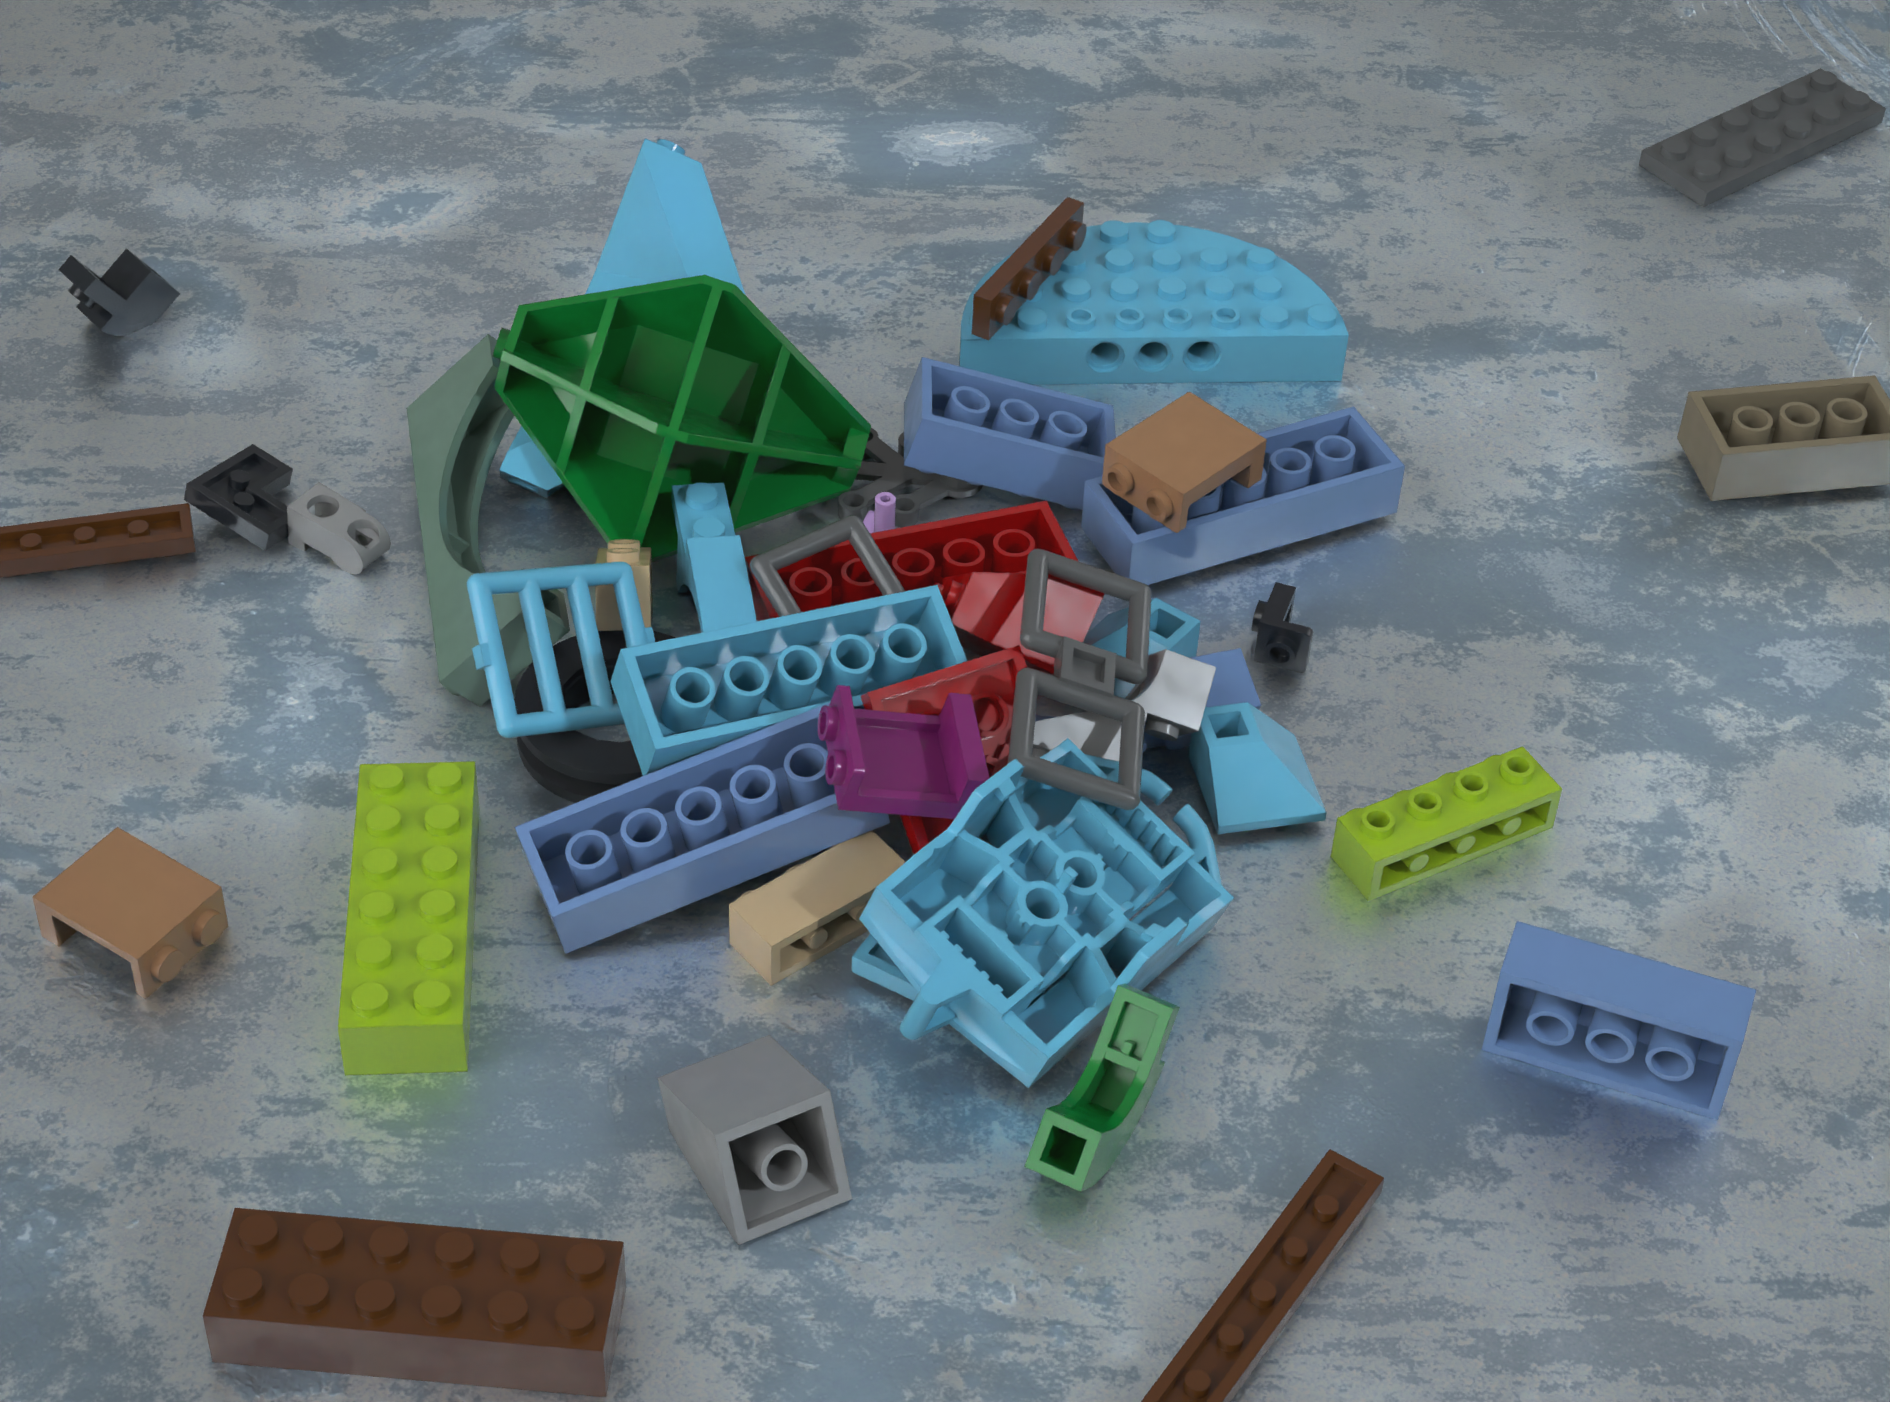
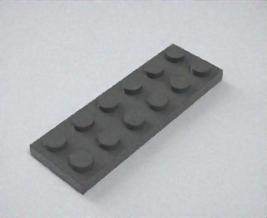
M1818 69L1643 149L1639 165L1700 206L1705 207L1882 123L1886 108L1870 99L1866 93L1857 91L1842 82L1835 74Z

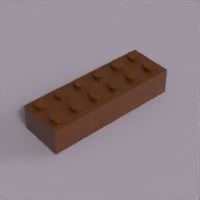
M234 1208L203 1313L212 1362L606 1397L626 1293L624 1242Z

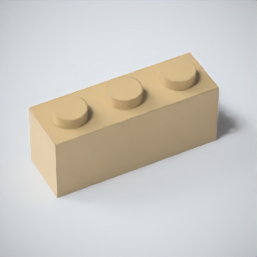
M873 831L834 845L805 863L792 866L783 875L765 885L743 893L737 900L730 903L729 944L772 986L867 932V928L859 920L875 888L901 867L905 861Z

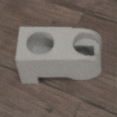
M320 482L287 506L288 543L304 552L312 547L332 558L338 567L350 574H359L390 549V537L384 526L377 519L366 513V510ZM314 504L315 515L309 512V508Z

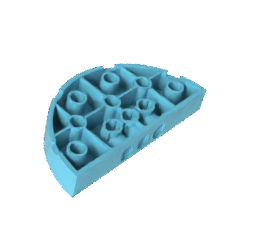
M1111 220L1104 222L1102 225L1087 226L1086 236L1080 249L1072 251L1062 262L1059 271L1055 275H1050L1039 286L1035 297L1023 303L1008 325H1003L990 340H986L972 334L974 294L1012 255L1010 254L992 267L978 282L965 305L961 321L960 367L1031 385L1342 381L1349 337L1343 318L1326 293L1307 275L1292 264L1276 256L1272 250L1258 247L1217 232L1173 225L1165 220H1155L1150 223H1123Z

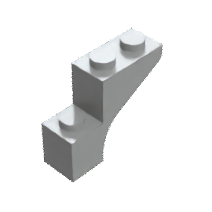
M1167 649L1148 655L1146 679L1142 683L1136 684L1125 699L1139 703L1144 708L1146 724L1144 731L1147 734L1164 740L1176 741L1178 736L1199 731L1216 667ZM1090 711L1036 721L1032 756L1040 758L1068 738L1084 754L1119 761L1122 722Z

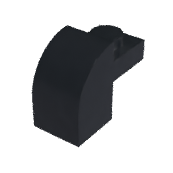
M127 248L102 277L98 276L72 255L58 269L73 283L68 291L80 301L76 307L101 331L113 336H126L152 325L180 295L163 277Z

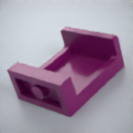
M837 685L829 706L824 705L820 710L818 736L821 741H826L828 750L825 770L826 781L828 785H834L838 810L955 819L972 792L990 778L970 694L949 693L940 715L933 716L855 709L850 686Z

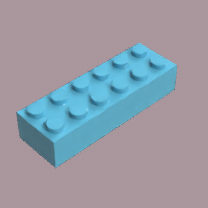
M938 585L623 648L620 649L610 682L642 775L645 776L827 704L831 701L837 685L850 686L854 708L864 709L860 696L867 692L966 662L967 658Z

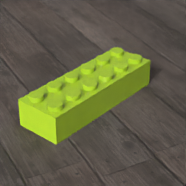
M475 761L360 764L338 1019V1033L345 1076L468 1072L480 811Z

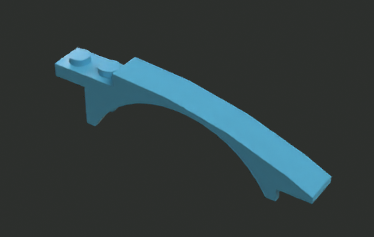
M724 483L672 485L671 503L678 533L676 585L678 593H689L690 590L696 606L701 633L756 622L754 602L740 535H735Z

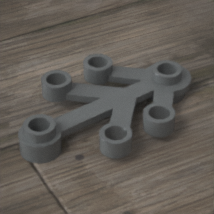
M871 428L863 459L872 458L876 462L862 461L855 480L873 482L858 490L842 493L838 498V516L840 519H843L847 516L855 515L863 521L868 513L869 506L875 504V496L881 492L894 494L911 484L925 485L909 495L901 494L895 496V526H912L918 522L921 509L946 496L955 499L973 496L982 489L983 485H972L964 480L936 473H923L916 468L904 466V432L898 438L897 453L879 439L877 431Z

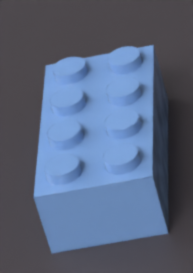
M922 357L904 402V466L916 468L923 473H936L964 480L972 485H985L1013 492L1021 497L1047 500L1061 504L1069 509L1083 510L1085 481L1103 476L1105 444L1116 438L1113 405Z
M1517 921L1500 971L1482 1050L1718 1120L1744 1042L1756 989Z

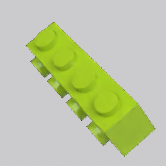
M1522 746L1501 755H1492L1483 762L1457 772L1443 774L1438 779L1413 789L1399 791L1390 798L1364 808L1350 810L1345 815L1337 818L1330 857L1366 900L1371 901L1553 828L1562 788Z

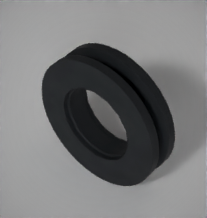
M623 630L598 631L611 693L614 694L610 681L620 649L627 648ZM653 631L655 642L675 638ZM573 636L553 646L566 709L577 708L590 701L577 637ZM533 663L528 666L521 676L515 691L514 701L517 714L543 711ZM576 730L517 737L519 755L529 774L548 791L573 803L643 776L631 740L624 742L596 740Z

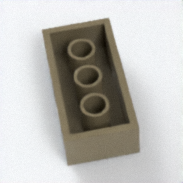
M1875 375L1688 392L1677 439L1710 501L1890 484V399Z

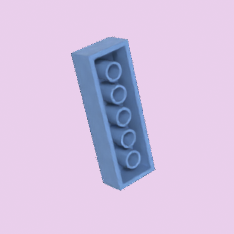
M1353 406L1257 433L1267 439L1261 480L1246 488L1230 478L1190 505L1186 528L1178 533H1175L1125 499L1114 494L1103 485L1102 476L1085 481L1081 528L1115 574L1150 585L1397 513L1405 465Z
M822 706L516 826L515 830L528 866L565 954L889 824L888 814L838 810L834 785H828L826 781L825 770L828 756L826 741H821L818 736V718Z

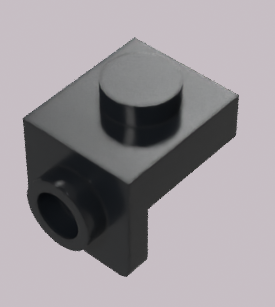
M1275 582L1268 602L1259 600L1255 609L1251 627L1252 631L1258 632L1254 661L1304 673L1309 662L1313 630L1306 626L1291 623L1296 587Z

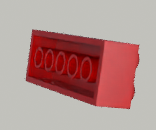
M1047 500L870 533L905 591L933 586L936 582L941 584L945 577L970 572L1026 573L1027 558L1034 549H1043L1078 561ZM849 540L777 570L802 612L883 596ZM757 555L744 557L756 620L761 621L779 617L750 569L751 560Z

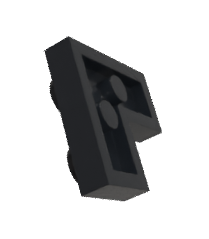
M252 444L186 484L184 500L266 551L288 537V505L272 495L290 485L293 468Z

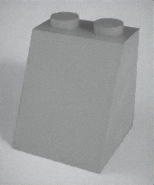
M770 1035L657 1077L669 1131L733 1240L738 1245L852 1199L831 1092Z

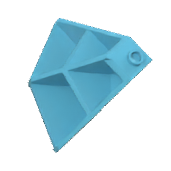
M645 138L596 271L585 294L700 275H707L735 284L745 294L702 163L685 156V150L671 141L658 139L657 143ZM521 426L500 467V478L548 498V496L565 485Z

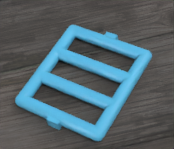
M609 562L475 573L468 578L467 590L479 642L477 646L472 648L476 670H485L497 731L502 737L514 738L625 724L618 703L613 702L588 586L613 584L627 648L655 642L653 628H645L633 571L628 563ZM566 588L591 706L566 709L541 590ZM518 592L542 702V712L517 714L492 598L494 594Z

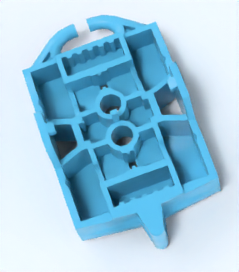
M1068 738L1040 757L1118 783L1119 761L1084 754ZM1014 759L972 792L956 818L943 833L914 854L875 888L859 920L918 992L900 1023V1032L904 1037L916 1040L950 1024L1021 1083L1030 1088L1104 1023L1118 985L1127 984L1139 990L1144 989L1213 929L1234 897L1222 886L1215 846L1208 827L1189 804L1181 808L1172 819L1186 835L1189 843L1188 846L1141 800L1135 809L1124 810L1020 776L1024 766L1017 759ZM1142 768L1141 793L1158 806L1166 800L1173 789L1151 771ZM986 834L991 845L981 840L980 838H982ZM1172 883V885L1167 891H1165L1160 897H1158L1154 902H1152L1135 918H1133L1131 921L1129 920L1134 914H1136L1140 909H1142L1147 903H1149L1153 898H1155L1159 893H1161L1166 887H1168ZM1111 968L1121 973L1118 978L1115 977ZM1068 971L1064 978H1062L1057 984H1055L1044 995H1042L1031 1006H1029L1030 1003L1038 995H1040L1044 990H1046L1050 985H1052L1057 979H1059L1063 974H1065Z

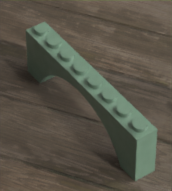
M489 334L406 408L439 683L451 694L461 695L479 707L490 699L485 670H476L472 648L477 646L479 642L467 590V580L475 573H486L481 561L478 545V517L481 498L496 451L509 424L514 418L513 413L494 388L501 360L493 357L497 340ZM557 589L541 590L553 646L570 631L564 593ZM518 592L492 595L510 681L533 663Z

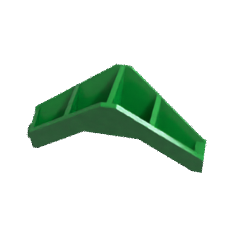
M707 275L519 305L511 330L501 328L493 352V357L501 360L494 386L495 390L608 544V541L617 539L639 540L640 548L651 547L652 563L677 554L678 533L671 503L672 485L724 483L734 531L737 533L833 499L842 493L850 491L861 467L871 429V424L735 284Z

